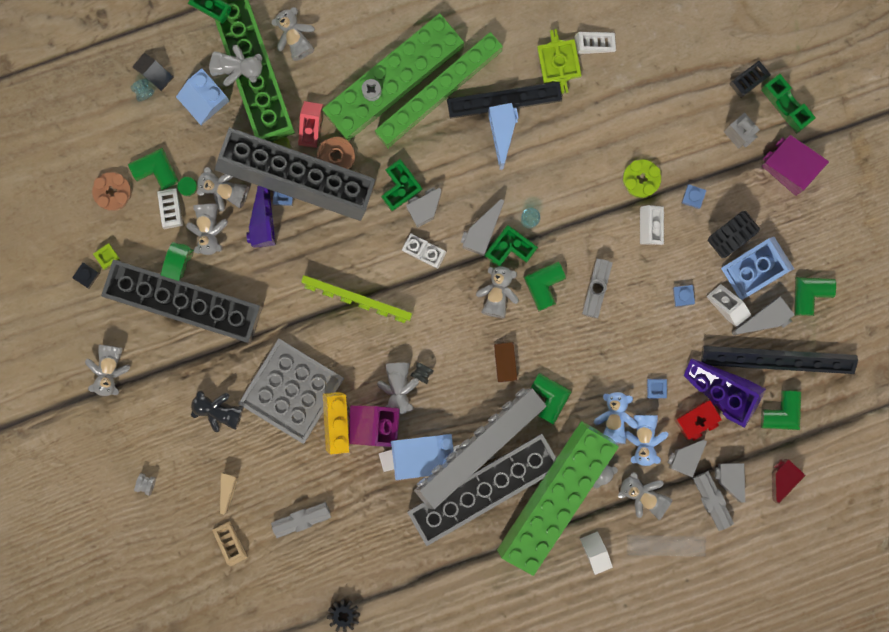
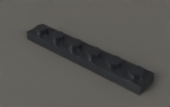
M553 82L447 99L449 118L453 119L489 113V107L512 103L513 108L518 109L562 102L560 83Z

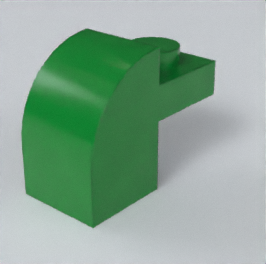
M172 242L165 256L161 276L179 281L185 274L187 262L193 257L194 250L185 244Z

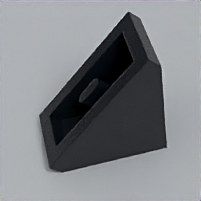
M146 53L133 65V68L161 92L174 78Z

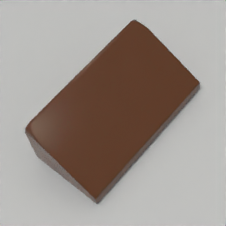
M514 342L494 344L498 383L517 381Z

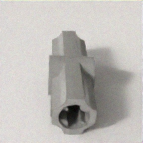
M596 259L582 315L598 319L604 294L607 290L612 262ZM593 284H600L602 292L599 294L595 293L592 289Z
M709 471L694 477L693 480L702 496L701 501L706 511L710 513L718 531L732 526L734 522L725 506V499L720 490L716 488Z
M326 502L309 509L305 508L294 512L288 517L272 522L271 525L276 538L328 520L331 518V514Z

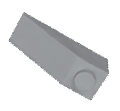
M500 199L469 228L468 233L464 232L461 243H464L463 249L482 256L485 255L504 200Z
M780 296L735 329L732 334L739 335L779 326L784 328L792 322L790 318L794 316V313Z

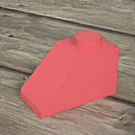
M304 101L300 113L298 145L317 148L323 104Z

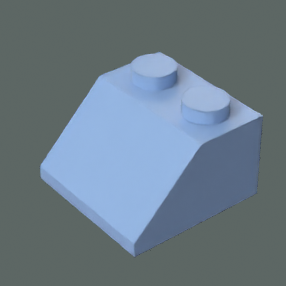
M202 68L187 80L176 96L200 125H203L229 102L227 96Z

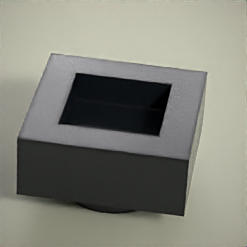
M83 262L72 278L90 289L100 273Z

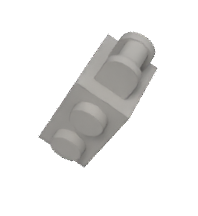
M743 113L730 124L724 133L739 149L742 146L745 148L758 137L756 133L760 129L746 113Z

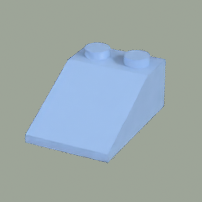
M512 103L489 107L488 116L500 170L504 169L515 123H518L517 108H513Z
M771 237L721 269L738 297L743 300L794 270V267L776 238Z
M452 434L391 441L395 480L432 475L431 471L436 466L443 465L447 461L446 457L454 452Z

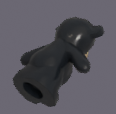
M199 390L191 403V417L208 416L210 425L216 433L220 431L218 421L236 430L244 407L230 406L224 403L230 397L228 393L220 395L212 402L210 398L204 396L203 391Z

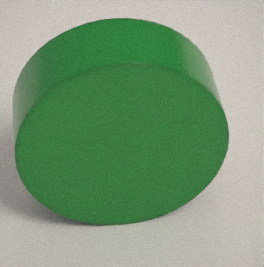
M184 177L178 182V191L183 196L190 197L196 193L197 183L193 178Z

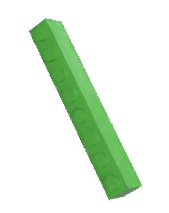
M491 32L380 125L375 130V135L387 149L390 148L499 55L503 49L502 44Z

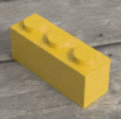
M342 392L323 393L326 451L329 454L349 453L346 395Z

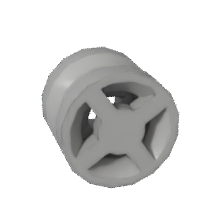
M369 79L363 83L362 93L364 98L368 101H375L381 96V87L378 81Z
M140 473L134 491H142L145 495L150 496L154 489L156 478H149L145 474Z

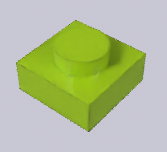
M109 243L93 253L103 270L111 267L113 260H121Z

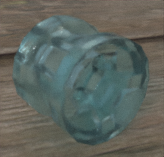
M141 79L130 87L132 92H135L138 102L144 101L154 94V90L148 86L149 82L147 79Z
M527 208L524 210L521 216V223L524 227L531 229L539 224L540 213L536 209Z

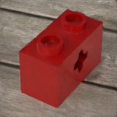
M707 400L675 419V422L686 440L692 439L695 441L703 436L701 432L706 429L711 431L719 426L718 422L722 419L711 400ZM697 418H702L704 420L701 422L702 426L695 424V422H697Z

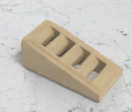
M221 473L220 514L224 515L229 511L238 481L237 476Z
M230 521L212 530L227 565L233 566L248 558ZM229 530L230 533L222 537L220 536L221 533ZM232 537L233 540L224 544L223 541ZM234 544L236 545L235 548L229 551L227 550L228 547ZM239 552L238 555L231 558L230 555Z

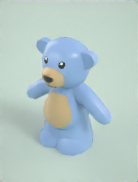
M620 392L604 394L603 399L607 401L609 411L594 420V424L600 425L607 421L603 434L613 439L615 443L626 444L624 422L632 428L638 427L637 422L625 413L628 404L633 401V397L630 395L626 396Z
M634 415V420L638 424L636 428L637 437L631 432L625 431L626 438L638 446L635 456L631 458V462L642 466H650L654 463L659 464L661 458L657 456L654 446L664 441L668 437V432H662L657 437H654L658 415Z

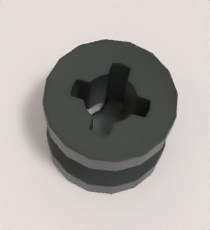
M417 362L416 370L410 376L428 384V378L433 374L434 370Z

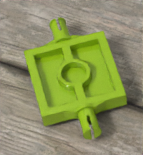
M554 29V32L553 30L549 31L551 42L537 46L543 83L559 82L561 94L569 93L567 82L571 79L581 78L575 39L559 40L558 30Z

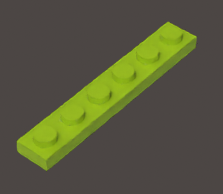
M303 275L301 283L305 285L304 288L315 292L318 289L323 291L322 295L333 298L334 295L341 297L340 301L344 303H358V307L367 311L370 308L377 310L376 314L387 317L388 314L395 316L394 320L401 323L411 321L413 314L305 275Z

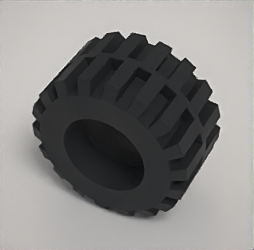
M741 211L710 235L707 241L721 258H726L754 237L760 228L747 211Z

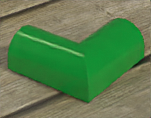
M189 0L188 5L222 24L227 20L231 12V5L222 0Z
M163 148L128 164L136 181L154 174L161 190L179 182Z
M401 159L385 169L396 185L384 193L381 198L390 211L393 212L422 191L423 188Z
M507 225L486 252L485 257L499 267L512 252L527 263L538 247Z
M559 262L523 277L538 312L556 305L549 286L566 280L565 273Z
M795 277L794 315L814 316L815 297L834 298L836 295V280Z
M538 373L530 389H533L538 395L546 399L544 402L546 407L537 416L554 425L572 391Z
M781 391V410L761 409V428L800 430V391Z

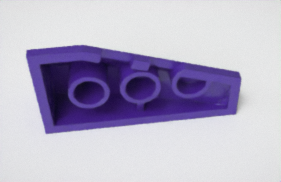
M261 186L257 187L249 232H246L248 244L251 243L253 248L276 245L270 189Z
M695 359L690 360L684 373V377L696 389L703 392L711 400L712 404L716 405L723 412L727 419L744 428L757 409L766 390L750 380Z

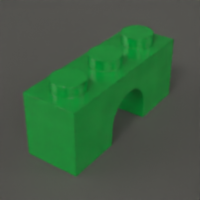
M779 74L768 82L761 91L797 134L815 120L816 117L805 103L800 104L791 94L792 87Z

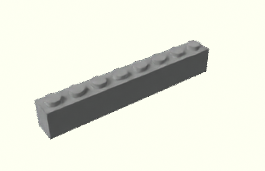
M523 388L517 392L516 398L512 402L508 401L502 406L503 410L499 414L492 415L488 419L489 423L486 426L479 427L470 440L466 439L460 444L461 448L456 453L452 452L446 457L447 461L443 465H438L431 471L432 475L418 482V487L414 491L429 509H435L546 407L545 403L533 389Z

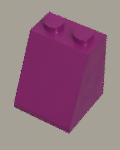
M789 135L786 139L782 137L775 145L778 148L774 153L770 151L763 158L765 163L762 167L792 194L797 196L807 188L829 161Z
M350 405L349 444L392 447L391 441L398 439L400 408Z

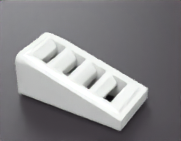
M578 32L574 37L577 54L616 51L615 33ZM598 38H600V47H598ZM605 38H608V47H605Z
M177 189L158 191L162 228L168 229L183 226ZM173 194V198L163 200V196ZM174 202V205L164 207L165 203ZM175 209V212L166 214L165 212L167 210ZM176 216L175 220L167 221L168 217Z

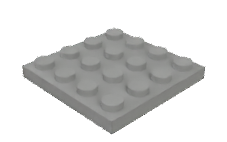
M278 338L238 404L305 444L324 413L323 393L337 392L345 378Z

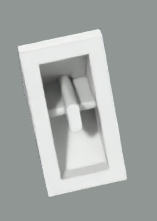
M598 531L580 538L595 575L613 568Z

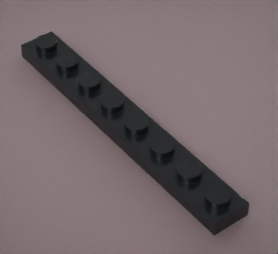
M703 346L701 362L711 366L855 374L858 356Z

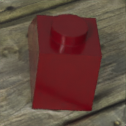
M780 459L773 467L775 470L772 472V498L775 503H780L806 476L789 459Z

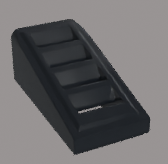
M759 60L731 81L730 86L740 98H743L771 76V74ZM758 67L762 71L764 76L761 77L760 74L755 70V68ZM751 71L758 78L757 81L751 76ZM745 76H747L749 80L753 83L752 85H750L747 82V80L744 78ZM740 80L745 84L747 89H744L743 86L739 83Z

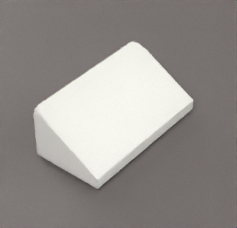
M652 205L640 207V244L664 245V207Z

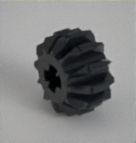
M341 599V606L335 601L333 605L336 609L330 607L328 610L334 614L327 616L329 620L334 619L329 624L330 627L337 624L338 626L335 630L337 632L340 630V627H343V632H347V626L350 630H354L352 623L359 624V621L354 618L360 617L359 612L354 613L358 606L355 605L351 608V600L345 605V600ZM341 611L342 613H348V620L339 618Z

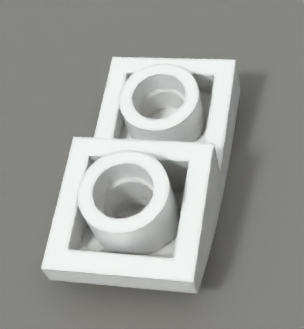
M411 233L402 249L403 252L437 269L447 253L445 250Z

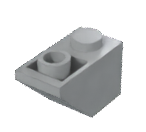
M433 187L425 192V196L421 198L416 196L408 201L409 204L406 205V208L417 228L434 219L442 194L440 188L435 189Z

